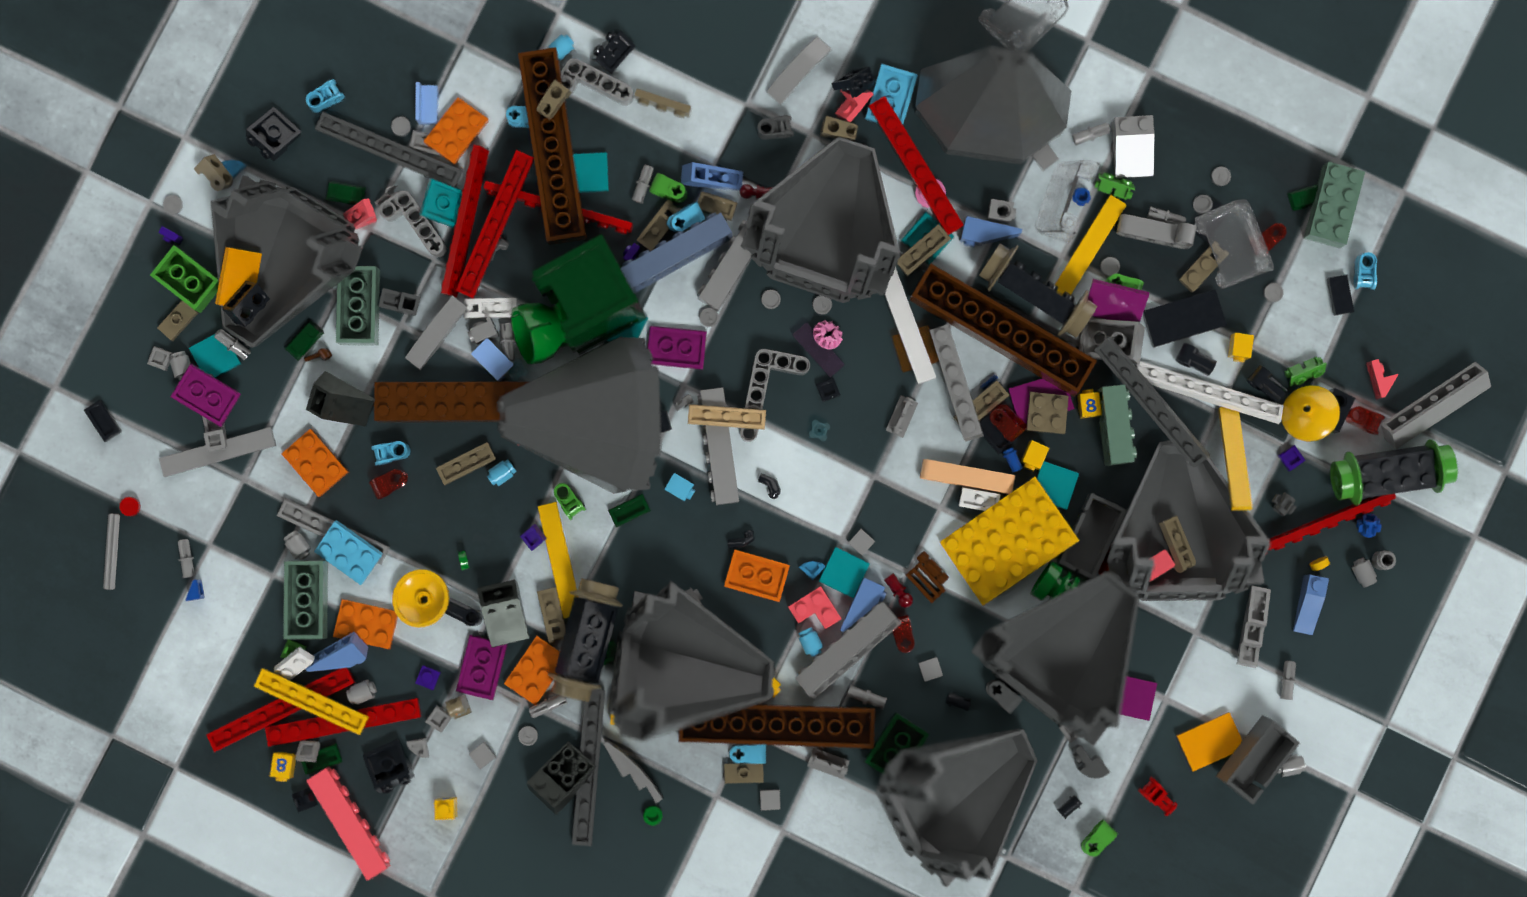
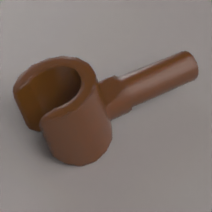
M322 348L317 353L304 357V361L307 362L319 357L326 361L332 357L329 349Z

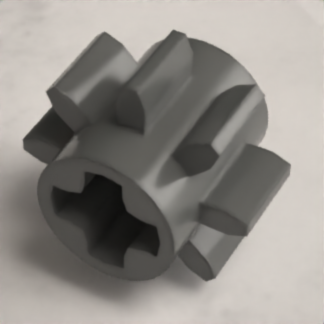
M1287 493L1282 495L1276 494L1271 501L1275 504L1272 509L1282 516L1286 514L1292 515L1297 508L1293 505L1296 500Z

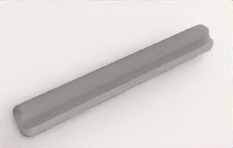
M119 514L108 515L103 588L106 590L115 589Z

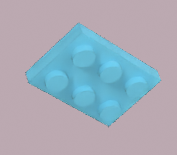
M881 64L870 104L885 96L903 125L918 74ZM868 108L865 119L878 123Z
M337 520L333 522L314 551L360 585L365 582L383 555L381 551Z

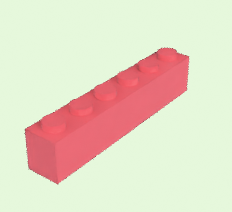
M328 767L308 779L307 783L368 881L391 866L389 864L390 858L385 851H381L378 838L370 833V825L365 818L362 819L359 815L360 809L358 805L348 797L350 793L346 786H342L338 779L340 777L337 771Z

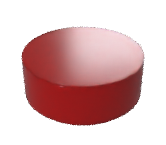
M126 497L120 502V511L126 516H135L141 509L140 502L134 497Z

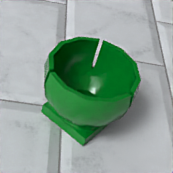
M560 302L556 303L552 308L541 303L520 304L512 309L511 324L515 342L527 364L543 363L553 358L560 348L568 345L563 338L566 333L561 323L569 318Z

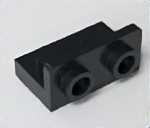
M611 30L605 36L606 40L602 45L599 44L592 51L591 59L599 63L609 74H612L636 47L620 30Z
M870 66L853 69L831 84L833 90H849L852 98H855L874 86L875 81Z

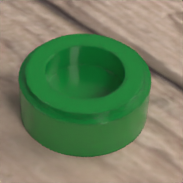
M459 551L458 556L461 570H466L469 568L466 551Z
M655 805L647 807L643 813L644 821L651 826L659 824L663 817L662 810Z

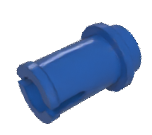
M1013 447L1003 451V458H1006L1012 473L1023 468L1016 454L1017 450H1014Z

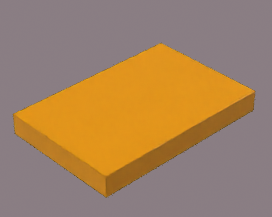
M225 247L215 304L224 306L246 280L257 283L262 257L261 253Z
M1230 712L1176 735L1193 772L1232 755L1243 741Z

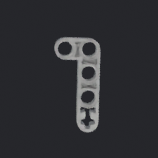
M578 59L568 60L561 71L563 83L569 82L571 84L568 88L572 92L571 95L574 93L578 83L622 105H629L633 102L634 94L629 85ZM572 66L579 67L576 73L570 72ZM590 74L596 75V79L594 81H588L586 80L587 76ZM606 83L613 84V87L610 90H605L603 88L604 84ZM626 92H628V96H624V98H622L621 93L625 94Z
M400 191L380 205L379 213L386 221L392 222L404 215L426 249L434 257H442L446 253L445 243L428 218L420 216L418 220H411L412 214L415 212L420 213L421 208L409 192ZM403 197H409V202L406 205H401ZM392 207L393 213L386 216L385 210ZM424 228H430L428 236H422ZM434 240L439 247L438 251L435 250L430 241Z
M1121 214L1116 234L1170 247L1189 249L1193 246L1197 226L1190 223L1175 225Z

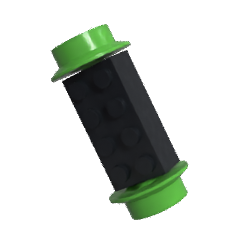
M1432 439L1427 440L1424 446L1354 456L1352 452H1346L1343 460L1332 462L1330 466V479L1335 497L1338 500L1350 499L1354 505H1359L1362 498L1432 488L1436 493H1441L1445 484L1455 483L1458 476L1457 460L1450 445L1438 446Z

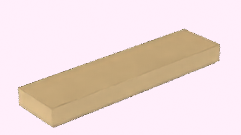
M689 404L688 424L765 430L766 410Z

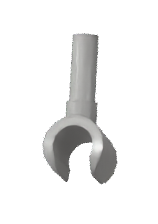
M388 186L386 193L376 200L375 204L378 206L386 199L398 193H394V189L397 186Z

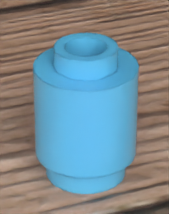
M560 35L548 48L556 47L559 60L561 61L574 49L572 46L574 42L568 35Z
M507 459L488 470L489 475L487 477L492 485L497 484L500 486L512 478L513 474L517 471Z
M813 627L798 633L800 636L799 641L806 655L810 654L813 657L822 652L823 644Z

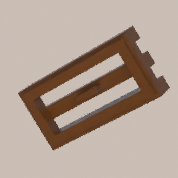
M920 562L905 575L931 604L946 591ZM918 568H920L922 572L934 583V585L940 590L939 592H936L935 589L923 578V576L917 571ZM913 573L934 594L932 598L911 576Z

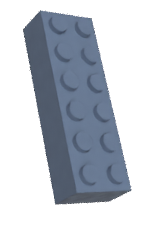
M715 212L707 216V220L703 223L696 222L689 227L690 230L685 233L680 231L672 236V240L658 243L656 249L642 252L639 254L640 258L624 262L622 264L623 267L620 269L632 291L636 293L730 241L733 237L732 231L722 213L716 214Z

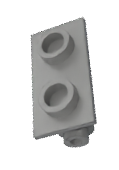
M900 396L886 431L903 438L918 403L909 397Z
M813 748L807 766L844 779L850 761Z

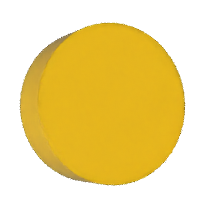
M1323 556L1313 560L1309 565L1312 571H1319L1329 566L1330 561L1327 556Z

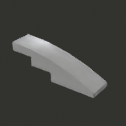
M452 295L405 358L421 370L444 343V339L453 330L456 322L468 308Z
M1251 586L1241 631L1237 665L1251 668L1258 666L1259 650L1262 647L1264 628L1267 626L1270 589Z
M609 740L606 741L604 745L622 777L630 774L639 790L647 787L656 803L663 800L664 797L640 765Z

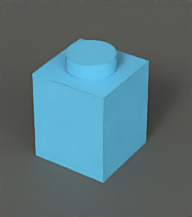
M675 473L664 489L684 502L686 499L690 500L696 491L693 489L695 486L693 483Z

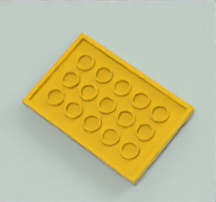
M1034 477L940 541V544L982 606H984L1080 540L1037 478Z

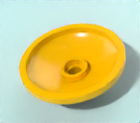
M1314 385L1298 388L1286 398L1283 404L1281 420L1286 431L1294 438L1307 442L1317 441L1328 436L1335 429L1340 417V407L1337 399L1329 390ZM1306 407H1311L1310 411L1305 412L1304 410Z
M424 569L411 571L405 574L394 588L392 596L393 608L398 618L409 626L417 628L431 626L439 621L447 610L449 603L447 585L438 574ZM424 597L428 598L426 603H423Z

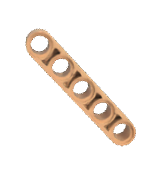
M923 459L920 473L921 479L1002 494L1012 493L1015 475Z

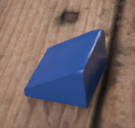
M202 580L192 581L186 601L205 598Z

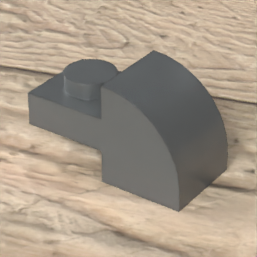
M383 288L378 307L405 315L416 316L421 297Z
M1079 744L1072 748L1075 752L1072 754L1079 764L1083 763L1077 769L1085 776L1102 778L1110 773L1099 756L1095 755L1090 759Z

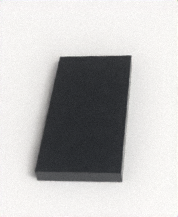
M1216 289L1144 310L1143 312L1153 348L1227 326Z

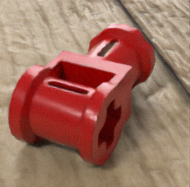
M1150 777V781L1142 789H1139L1138 792L1150 803L1161 808L1164 811V815L1168 816L1176 809L1178 803L1173 802L1167 796L1168 793L1153 777Z

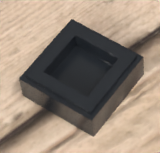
M834 377L816 384L822 402L840 396Z

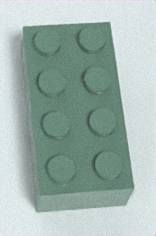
M1327 162L1322 166L1304 239L1337 248L1347 245L1365 171L1332 162Z
M356 266L354 272L337 284L336 343L339 345H379L378 305L380 301V269L376 266Z
M1125 385L1101 387L1096 392H1099L1102 415L1099 416L1105 466L1135 462L1134 458H1137L1136 447H1133L1132 444L1134 429L1130 427L1132 411L1131 408H1128L1127 402L1130 400L1129 389H1126Z
M284 561V639H326L328 620V562Z

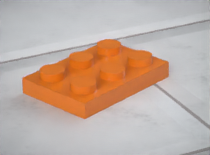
M457 97L423 142L455 165L489 120Z
M309 429L281 453L318 497H321L349 473L312 429Z
M734 549L724 587L780 602L790 565Z
M342 599L333 637L342 639L355 632L365 644L390 650L398 616L394 610Z
M536 636L504 684L532 704L537 705L553 682L548 673L555 672L560 651L539 636Z

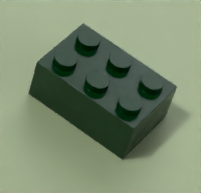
M895 712L875 742L874 748H871L864 759V762L884 774L886 767L903 750L922 747L930 734Z

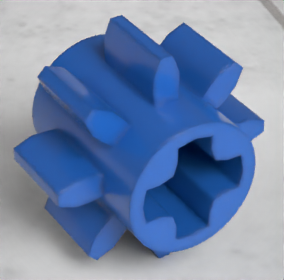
M1365 514L1362 515V519H1357L1356 527L1362 536L1370 538L1376 536V532H1381L1382 524H1380V519L1376 515Z

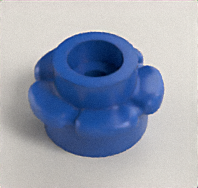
M1076 188L1072 195L1073 202H1076L1078 206H1084L1086 203H1089L1091 200L1089 190L1086 188Z

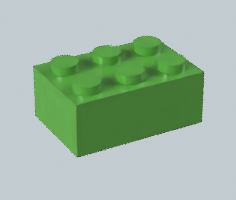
M173 245L150 274L151 277L199 313H202L217 294L218 278L175 245Z

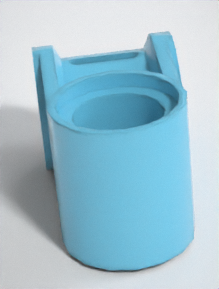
M329 80L307 94L306 103L313 112L319 113L339 103L345 96L343 93H340L336 86V81ZM314 99H320L318 105H312Z
M511 106L507 109L506 117L509 125L512 127L529 128L526 106ZM514 114H517L518 116L514 120L512 117Z
M696 201L671 215L667 219V226L671 231H684L694 223H700L706 218ZM677 220H680V223H678V226H675V223L677 222Z
M1363 253L1357 256L1354 262L1353 286L1354 289L1366 287L1375 290L1377 286V258L1373 253ZM1363 257L1369 260L1368 267L1363 265Z
M401 441L371 446L375 453V466L405 459L411 453L410 446ZM400 445L404 447L402 455H398L396 452L397 447Z
M735 744L730 748L729 755L735 763L765 764L766 745ZM737 749H740V751L743 752V755H740V758H736V756L733 755V752H736Z

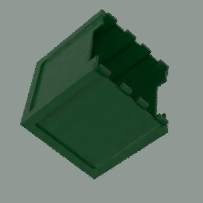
M602 234L533 271L534 277L531 279L542 296L547 295L552 305L560 301L569 318L562 322L561 326L566 333L563 338L573 353L578 352L581 355L646 319L634 292Z

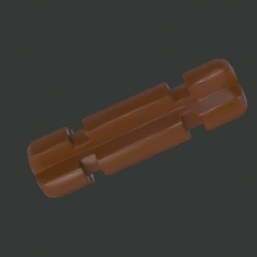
M925 551L917 556V560L924 564V567L933 577H937L936 580L941 585L944 584L949 576L945 572H941L942 569L932 558L929 559V555Z

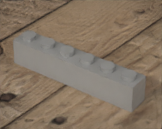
M748 219L741 222L738 230H740L737 237L733 236L728 243L730 248L727 253L723 252L718 259L720 264L717 269L713 268L708 275L710 280L707 285L703 284L698 291L700 295L698 297L699 300L718 312L752 259V254L741 247L747 231Z
M947 324L931 329L932 340L963 439L967 442L983 437V431L950 327Z
M1476 362L1466 367L1381 423L1384 439L1395 449H1398L1489 389L1491 383L1488 371Z
M723 387L700 390L701 395L697 396L698 405L726 407ZM701 425L706 428V433H703L704 445L708 444L709 452H705L707 464H711V471H708L709 483L713 482L714 490H710L712 502L716 501V505L738 503L739 497L729 427Z
M885 603L876 604L866 617H861L852 629L846 630L837 642L831 643L827 651L816 656L811 665L801 669L795 679L806 693L815 699L901 624L900 620Z

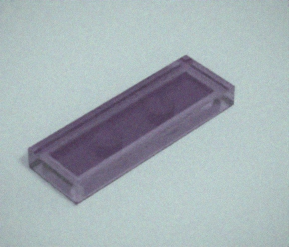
M807 322L792 335L830 378L845 365L831 349L822 348L816 343L813 337V329Z

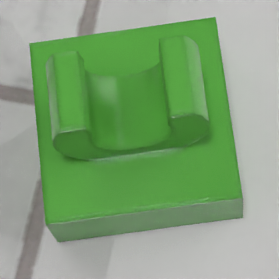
M288 639L280 657L285 659L297 648L300 647L306 650L307 646Z

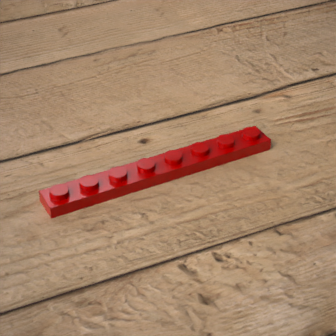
M884 96L870 104L868 108L943 230L950 235L962 228L964 224L887 98Z
M473 145L470 153V163L466 171L461 204L458 208V217L454 226L449 258L445 266L446 272L441 284V293L450 297L453 295L455 298L458 296L456 288L463 273L489 150L480 145Z
M518 150L515 151L456 288L457 292L475 298L533 164L534 157Z
M485 181L484 189L488 192L487 195L496 197L501 185ZM524 191L520 192L517 198L518 201L524 202V205L530 208H535V206L541 207L540 196ZM582 208L584 223L590 224L591 221L597 223V226L600 228L608 229V227H612L621 234L632 233V222Z
M1388 494L1369 497L1362 500L1359 505H1349L1268 539L1271 543L1268 551L1271 549H1282L1286 543L1291 541L1292 543L1303 540L1305 535H1316L1321 532L1320 529L1325 527L1327 529L1339 525L1338 522L1342 520H1353L1359 513H1370L1374 511L1373 508L1376 506H1387L1391 504V500L1396 499V495Z
M340 668L304 687L328 697L356 682L349 668ZM279 698L206 734L213 751L217 752L302 710V708Z
M419 698L356 710L369 716L364 728L422 717ZM321 717L265 727L268 747L350 731Z

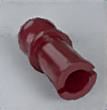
M745 184L741 186L739 193L744 199L756 196L755 199L758 200L772 188L759 187V185L753 188L751 185Z
M893 573L884 579L893 592V596L898 595L899 605L904 608L910 607L913 603V598L909 593L903 591L906 587L902 586L895 574Z

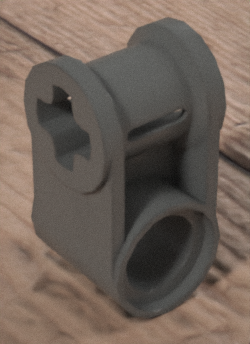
M785 115L762 119L757 127L758 136L764 140L794 136L790 122L792 116ZM764 125L769 126L771 131L764 133L761 131V127Z
M990 680L986 684L987 694L1010 715L1023 700L998 680ZM993 685L998 686V693L993 692Z

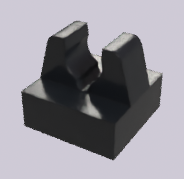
M310 787L291 794L298 813L318 805Z

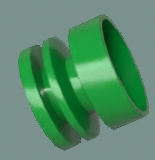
M1051 561L1040 574L1030 594L1040 601L1045 599L1047 595L1050 596L1049 600L1077 587L1080 578L1074 576L1069 582L1072 573L1068 572L1061 577L1063 567Z

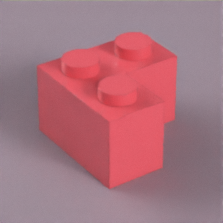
M821 586L788 606L798 623L814 613L824 629L841 620L840 615Z

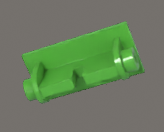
M1106 172L1103 174L1098 173V179L1101 180H1096L1094 188H1097V191L1110 194L1112 188H1115L1114 196L1125 200L1132 197L1133 192L1130 189L1135 190V185L1132 184V181L1125 178L1121 180L1115 179L1114 175Z
M1314 357L1303 362L1304 369L1300 363L1287 368L1285 376L1290 378L1289 386L1301 385L1310 378L1322 376L1325 373L1327 363H1323L1321 357Z

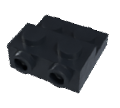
M275 107L271 108L246 129V141L252 147L257 146L260 149L261 155L267 160L270 158L273 162L287 151V147L301 136V131Z
M399 739L362 755L374 789L378 793L388 794L393 791L394 786L398 784L401 786L407 785L411 782V778L415 777Z

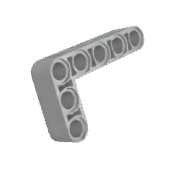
M768 349L759 350L754 360L745 409L763 410L770 370L805 375L810 369L809 360L803 356ZM761 354L769 356L767 363L759 361L758 358ZM781 357L786 358L788 365L780 367L777 364L778 359ZM799 361H803L806 363L807 368L800 371L796 368V364ZM759 372L764 373L766 376L762 382H758L754 378ZM759 391L762 394L761 399L758 401L751 398L752 392ZM741 428L740 436L743 441L753 442L757 438L759 429H752L754 436L746 438L743 432L747 428Z

